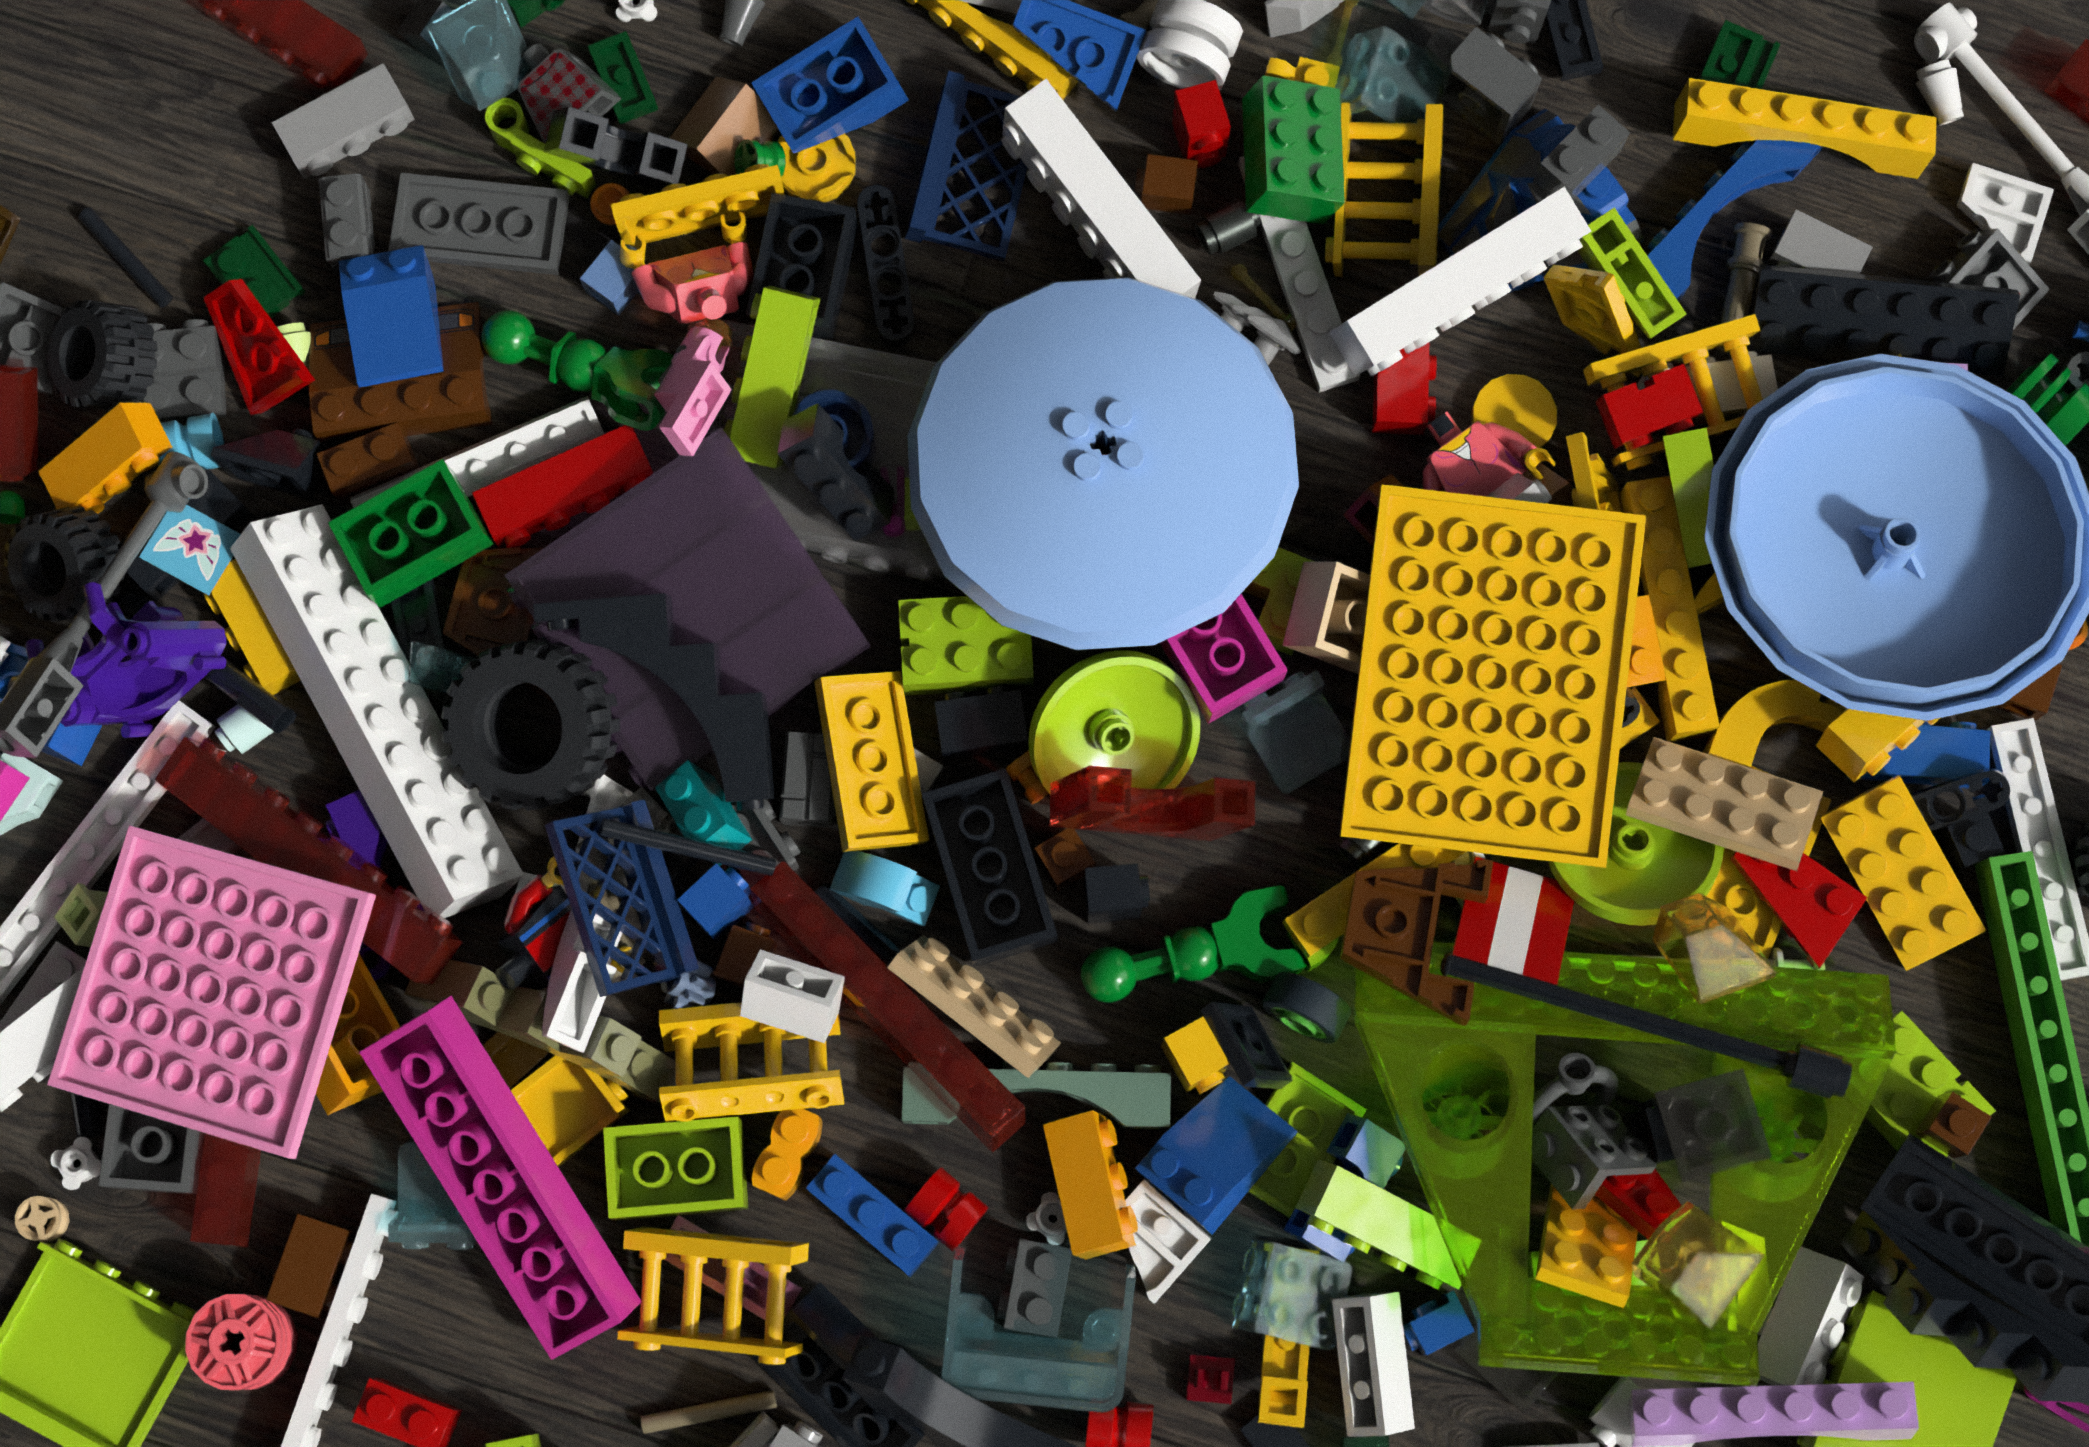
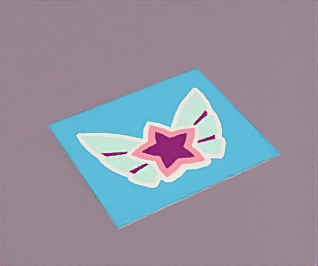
M186 505L180 513L166 512L139 558L199 591L210 595L234 556L230 548L241 534Z

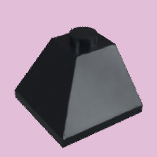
M294 428L292 433L275 430L213 447L211 456L233 479L313 500L323 470L317 453L326 449L312 432Z

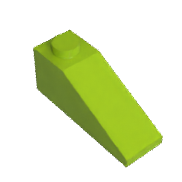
M1615 207L1588 225L1591 232L1579 239L1583 247L1577 251L1590 270L1609 272L1615 276L1619 290L1625 298V305L1629 316L1649 339L1686 315V312Z

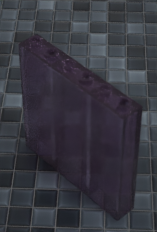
M719 428L703 439L694 456H678L505 574V577L511 584L506 589L508 595L520 610L526 607L533 618V604L662 593L670 595L672 597L675 646L703 643L719 645L723 695L763 692L767 694L768 716L814 686L815 680L830 675L871 647V644L737 447L722 428ZM579 621L574 622L573 630L548 631L547 624L537 622L530 624L538 639H547L549 643L561 642L572 647V654L584 653L592 660V665L589 667L592 672L602 670L608 679V683L603 685L606 694L615 693L618 703L617 706L611 707L612 718H620V731L612 733L611 741L618 744L616 753L624 751L633 764L627 770L641 790L648 787L651 792H657L655 787L687 760L698 765L714 754L705 731L686 703L671 687L646 667L609 649L580 642Z

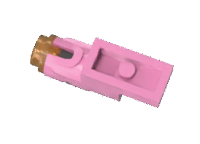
M704 318L702 322L695 324L677 348L671 360L672 363L658 379L660 386L654 396L667 412L659 428L679 455L694 456L731 392V388L720 373L724 368L726 356L733 346L732 338L734 334L732 329L719 319L711 320Z

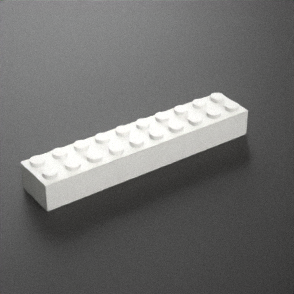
M321 504L250 522L230 549L431 923L501 898L524 874L484 800L479 797L477 787L469 789L460 780V777L464 774L460 766L452 768L447 757L453 754L450 742L443 744L441 731L445 729L379 607L365 593L328 524L331 519L324 506Z

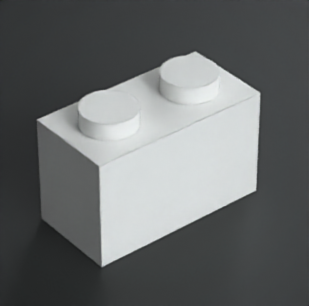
M760 950L745 978L740 1016L825 1043L839 1014L845 976Z

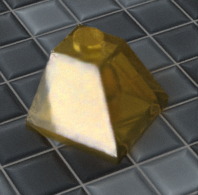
M1701 893L1661 906L1652 941L1698 1004L1775 978L1776 970L1726 906Z
M1686 1201L1658 1226L1632 1261L1634 1276L1711 1330L1763 1259L1764 1254L1689 1201Z

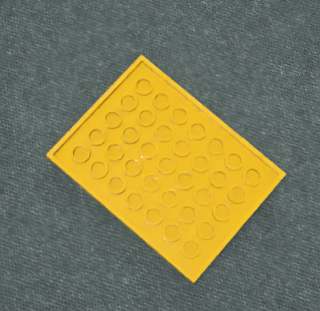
M1381 484L1339 836L1606 868L1646 515Z

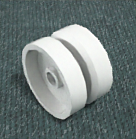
M1158 0L1149 23L1152 30L1145 33L1137 55L1140 65L1152 76L1180 89L1216 80L1218 88L1221 90L1231 66L1228 58L1234 56L1243 33L1240 23L1228 12L1203 0Z

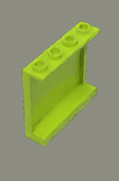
M58 1239L56 1244L40 1242L37 1248L44 1252L0 1327V1412L63 1447H141L188 1362L185 1352L186 1332L197 1311L177 1301L174 1302L172 1307L157 1299L160 1292L155 1288L138 1280L135 1281L133 1286L118 1278L122 1272L121 1270L98 1259L94 1265L80 1258L83 1250L65 1240Z
M1873 1290L1858 1300L1851 1307L1844 1323L1848 1325L1845 1336L1840 1344L1833 1349L1828 1363L1833 1365L1828 1380L1824 1379L1823 1384L1914 1382L1919 1429L1912 1439L1858 1440L1828 1436H1799L1797 1444L1802 1447H1993L2017 1380L2015 1374L2010 1369L1974 1367L1947 1336L1910 1334L1883 1304L1887 1297Z

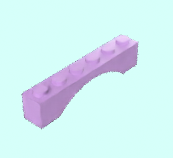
M1914 1382L1631 1390L1629 1398L1632 1447L1676 1446L1719 1439L1759 1436H1828L1858 1440L1912 1439L1919 1429Z

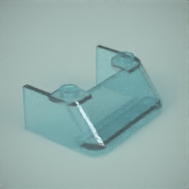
M956 1248L953 1259L942 1367L943 1381L968 1396L979 1400L1092 1412H1107L1118 1406L1124 1395L1136 1279L1135 1265H1126L1122 1309L1105 1307L1096 1309L1089 1314L1084 1323L1083 1338L1080 1341L993 1331L995 1314L989 1300L979 1294L961 1292L966 1248Z

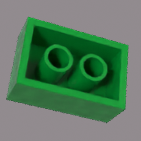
M1262 75L1242 98L1246 212L1323 225L1345 203L1340 89Z
M444 459L439 460L328 522L365 593L380 608L494 545L456 474Z

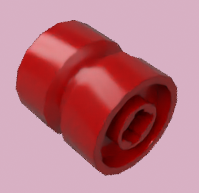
M940 1167L919 1190L904 1211L922 1227L932 1225L934 1227L933 1236L953 1252L976 1226L989 1207L970 1191L962 1194L959 1191L960 1182Z
M1090 1397L1085 1447H1150L1154 1405L1128 1401L1124 1408H1119L1115 1400Z

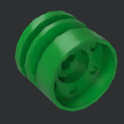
M2050 353L2044 360L2029 366L2006 391L2025 401L2066 446L2089 422V386L2084 383L2070 394H2067L2062 388L2072 371L2067 367L2053 382L2045 374L2059 360Z

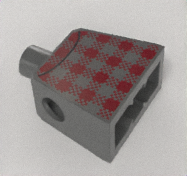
M535 44L523 54V60L531 72L519 82L518 91L544 143L547 141L553 111L569 106L602 117L621 100L619 95L580 58L562 48L555 49L550 54L543 44Z

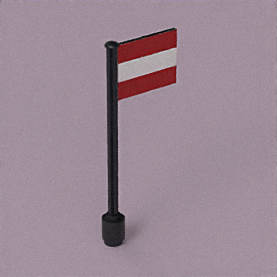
M1475 856L1474 861H1473V864H1475L1477 860H1486V859L1479 858V857H1476V856ZM1493 862L1489 894L1485 904L1464 899L1453 950L1446 953L1440 963V971L1443 976H1447V974L1775 1069L1780 1071V1075L1786 1077L1787 1087L1828 1099L1832 1095L1841 1098L1844 1096L1851 1077L1852 1063L1842 1060V1055L1802 1043H1798L1794 1050L1787 1049L1784 1052L1557 986L1574 900L1566 894L1556 879Z

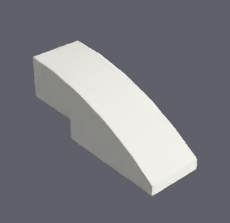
M571 909L560 939L548 984L542 1036L575 1051L584 1053L606 996L599 997ZM595 914L592 921L595 932L606 939L611 924ZM621 931L619 932V935L614 944L615 947L618 946V943L622 936ZM609 957L606 967L612 982L617 968L610 965L612 958Z

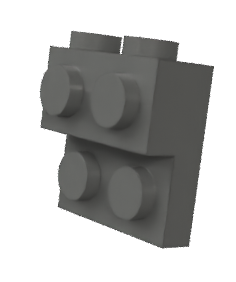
M1998 228L1981 231L1973 230L1966 234L1957 244L1961 252L1952 261L1949 259L1940 263L1930 274L1934 282L2018 290L2020 300L2013 330L2050 290Z
M4 282L0 285V379L7 382L10 379L50 396L53 391V380L49 379L47 372L49 368V363L46 362V352L49 350L48 339L49 334L53 333V324L56 318H61V311L64 308Z
M201 319L186 320L182 323V329L166 330V326L163 324H148L152 325L154 330L153 340L157 341V351L155 352L157 367L153 371L154 380L152 385L147 387V395L143 400H138L137 403H151L160 423L172 420L187 421L188 417L214 412L217 418L227 417L223 345L216 327L209 326L207 321Z

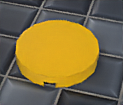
M846 134L797 153H793L784 137L780 136L778 143L781 144L785 153V170L781 179L784 191L789 196L828 202L838 198L849 188L856 173V155L851 141Z
M1506 374L1491 380L1480 390L1472 408V425L1477 421L1482 425L1493 422L1518 432L1535 447L1543 448L1549 442L1557 425V407L1551 393L1539 381L1526 375Z

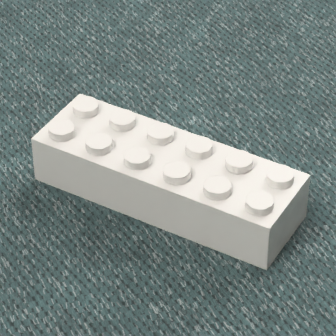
M1047 79L1043 80L1005 107L1002 133L1004 137L1001 139L1005 149L1013 159L1016 160L1019 157L1029 169L1027 176L1033 186L1040 193L1044 190L1054 201L1052 208L1056 216L1066 226L1071 223L1080 235L1077 240L1085 254L1091 259L1096 256L1105 268L1103 271L1104 277H1130L1195 298L1201 279Z
M1564 186L1329 331L1355 376L1365 370H1368L1369 374L1373 376L1401 360L1403 356L1399 350L1402 348L1406 354H1409L1438 337L1439 333L1436 327L1439 326L1441 331L1444 332L1475 314L1472 308L1473 304L1477 310H1480L1509 293L1511 289L1507 283L1510 282L1512 287L1515 288L1546 270L1547 267L1543 262L1544 260L1549 267L1583 247L1579 239L1590 233L1591 230Z

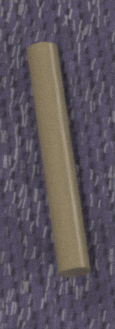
M774 1390L644 1415L641 1416L642 1430L644 1434L777 1408L776 1395Z

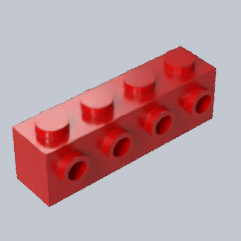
M624 425L476 490L472 494L498 548L500 549L504 546L515 548L528 542L531 539L530 535L545 528L547 531H553L567 525L570 522V517L583 511L594 513L604 509L610 504V499L624 493L626 496L636 495L649 487V482L656 480L633 427Z

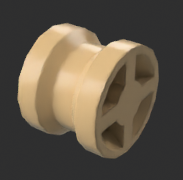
M30 1197L20 1204L15 1214V1226L18 1232L24 1238L32 1241H54L65 1233L69 1225V1212L66 1206L60 1200L51 1197ZM50 1219L49 1223L46 1225L47 1229H45L44 1225L47 1223V1220Z

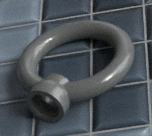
M1570 1053L1565 1055L1560 1060L1558 1076L1541 1087L1526 1104L1521 1119L1524 1131L1529 1135L1543 1111L1558 1097L1566 1092L1571 1095L1582 1094L1591 1083H1600L1601 1086L1597 1094L1585 1106H1610L1617 1095L1619 1087L1616 1074L1608 1067L1594 1065L1593 1061L1584 1054ZM1570 1076H1576L1580 1079H1573Z

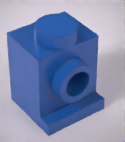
M1454 1290L1441 1294L1444 1304L1440 1306L1436 1299H1433L1411 1310L1415 1318L1403 1325L1404 1339L1411 1351L1418 1349L1421 1356H1427L1474 1332Z

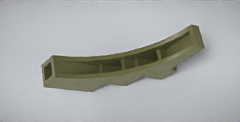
M423 954L404 992L405 995L429 1009L452 996L468 1022L503 1033L557 1055L619 1084L660 1107L662 1105L659 1087L676 1086L675 1060L641 1041L640 1035L611 1018L598 1016L584 1053L575 1051L542 1036L547 992L520 986L514 990H509L500 983L495 973L483 966Z

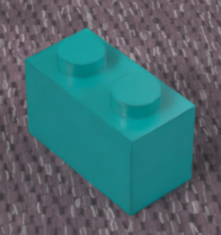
M689 760L655 787L684 837L741 850L752 840L731 803L725 802L724 792L715 777Z

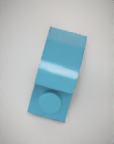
M848 851L843 853L829 890L861 905L883 909L915 925L925 926L940 885L917 875L916 871L893 861L860 851Z

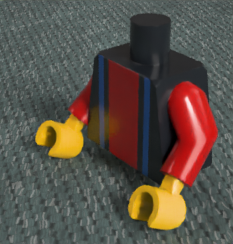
M555 856L548 862V873L544 876L538 874L511 898L504 921L506 931L498 940L499 947L508 960L496 969L498 980L509 990H514L523 982L530 989H548L554 959L571 911L568 896L560 886L564 885L562 878L554 874L557 866ZM623 945L618 947V949L624 952L631 949V947ZM612 959L610 965L617 968L616 971L623 973L625 967L620 966Z

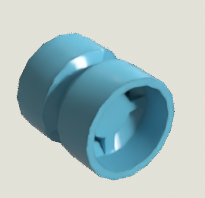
M214 412L188 417L184 426L176 420L161 423L172 448L159 458L158 466L168 452H178L193 459L204 470L221 467L211 456L213 447L225 444L219 421Z

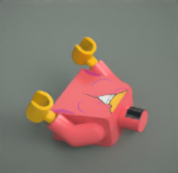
M739 212L740 224L737 226H728L725 222L724 214L720 218L722 236L726 242L731 243L728 248L726 245L648 263V265H645L644 262L646 241L642 236L636 235V250L628 249L625 246L624 240H621L620 262L627 268L634 269L631 275L644 303L652 310L668 313L679 323L683 324L707 318L711 320L718 319L724 314L736 312L739 309L737 297L745 294L754 278L749 247L747 243L743 242L747 237L744 214Z
M1445 412L1426 426L1441 446V448L1426 458L1428 464L1422 472L1423 489L1487 496L1516 473L1522 475L1526 472L1527 469L1524 465H1526L1533 477L1538 480L1543 478L1536 469L1540 462L1548 461L1553 467L1555 466V462L1547 450L1535 447L1518 432L1493 422L1482 425L1477 421L1462 432L1450 414Z

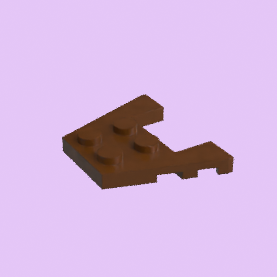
M588 541L584 542V544L566 546L563 544H551L546 547L521 549V547L483 550L465 560L460 568L442 634L478 658L479 653L489 648L499 647L507 643L531 640L535 626L533 604L541 603L548 575L552 573L587 581L592 573L596 572L603 547L601 542ZM531 683L521 684L550 703L555 704L552 698L536 685Z
M1487 859L1477 860L1475 864L1455 865V862L1442 863L1438 867L1413 869L1412 866L1356 871L1353 879L1340 959L1455 1023L1466 1026L1470 1019L1475 982L1429 972L1441 895L1485 904L1489 894L1493 861Z

